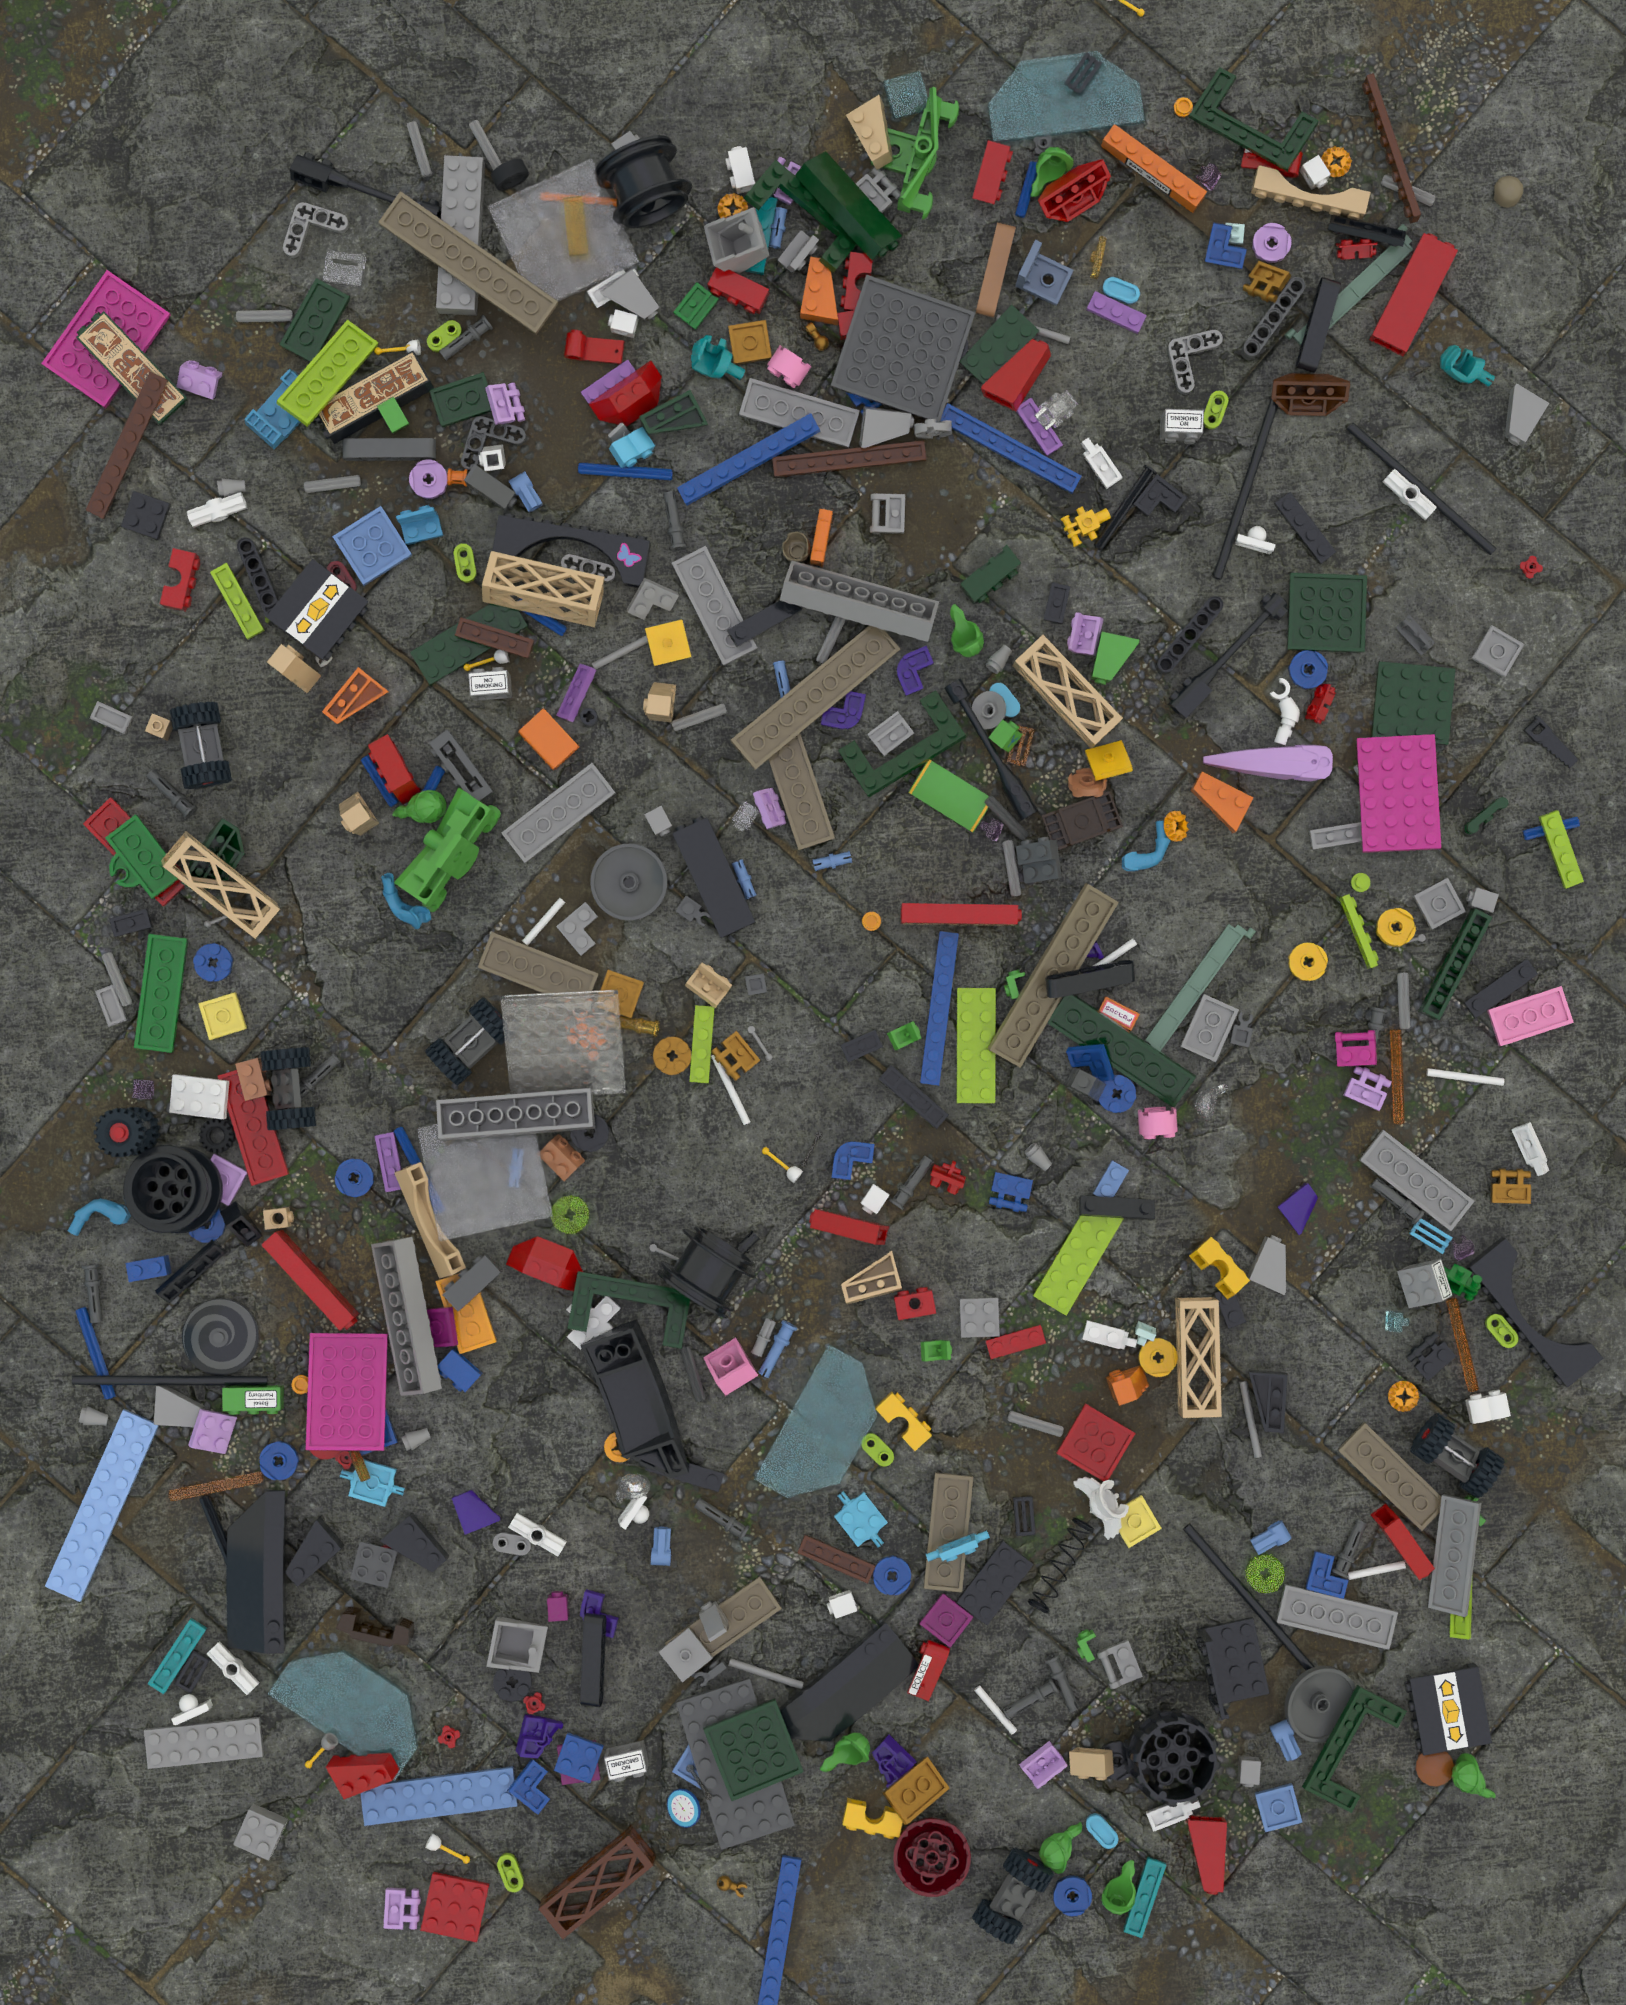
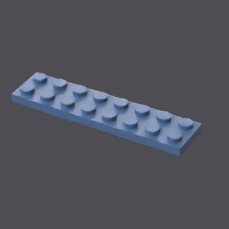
M514 1767L393 1781L362 1792L360 1794L364 1826L517 1807L518 1799L508 1791L515 1781Z

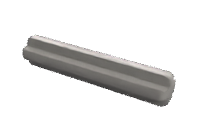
M474 120L469 126L494 170L502 163L479 121Z
M416 121L407 123V128L422 177L432 176V171Z
M1387 174L1383 176L1381 185L1398 192L1397 182L1394 183L1392 177ZM1412 186L1417 201L1428 206L1433 205L1435 195Z
M292 310L237 311L236 320L238 322L292 321L293 312Z
M359 475L308 481L304 482V490L306 493L356 487L361 485V479Z
M835 617L816 658L817 662L823 664L828 660L845 623V619Z
M719 704L672 721L674 731H678L727 713L724 704Z
M1003 841L1010 893L1012 897L1020 896L1021 888L1013 841Z
M111 952L103 954V962L123 1007L131 1005L132 999Z
M1405 972L1397 974L1400 1029H1409L1411 1027L1409 974Z
M1010 1411L1008 1414L1009 1422L1061 1437L1064 1428L1062 1426L1014 1411Z

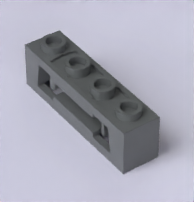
M448 729L429 742L431 745L429 750L435 758L439 757L442 760L441 767L447 774L450 772L453 775L454 779H452V782L457 788H462L481 803L494 794V791ZM450 743L457 750L455 752L469 773L474 779L477 778L483 787L480 788L474 780L469 784L474 792L470 791L467 787V781L448 757L446 758L442 752L445 750L449 756L454 753V750L449 745Z

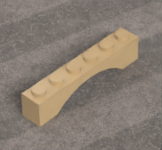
M1260 165L1256 170L1251 193L1255 194L1258 198L1269 197L1279 203L1290 202L1296 207H1311V210L1316 212L1323 210L1331 215H1344L1354 220H1362L1365 216L1371 193L1350 188L1344 192L1330 195L1311 194L1290 184L1278 170Z
M422 1163L409 1165L394 1172L439 1279L451 1276L465 1269L466 1266L459 1250L446 1237L434 1215L429 1198L428 1177Z

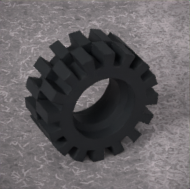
M210 1119L200 1128L201 1132L198 1134L200 1136L199 1142L202 1143V1147L206 1148L208 1152L221 1153L227 1151L233 1146L232 1143L236 1139L234 1138V1128L225 1119ZM215 1128H219L224 1132V1139L220 1143H215L210 1138V1133Z

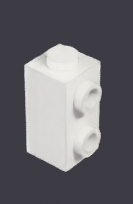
M737 146L728 151V158L725 160L727 169L732 170L733 176L730 177L732 189L736 188L737 194L748 192L754 186L755 181L747 147Z
M503 445L484 447L482 452H480V466H484V471L504 469L506 461Z

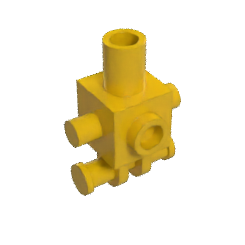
M1082 506L1076 509L1079 516L1074 518V523H1071L1069 515L1060 519L1065 526L1064 531L1069 533L1067 537L1072 540L1073 547L1082 544L1078 537L1079 534L1081 538L1088 535L1091 541L1098 538L1095 531L1099 530L1101 523L1111 519L1107 508L1094 514L1093 510L1085 512Z

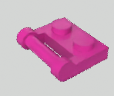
M1368 1030V1032L1335 1033L1338 1067L1377 1065L1375 1030ZM1343 1041H1369V1046L1344 1047Z

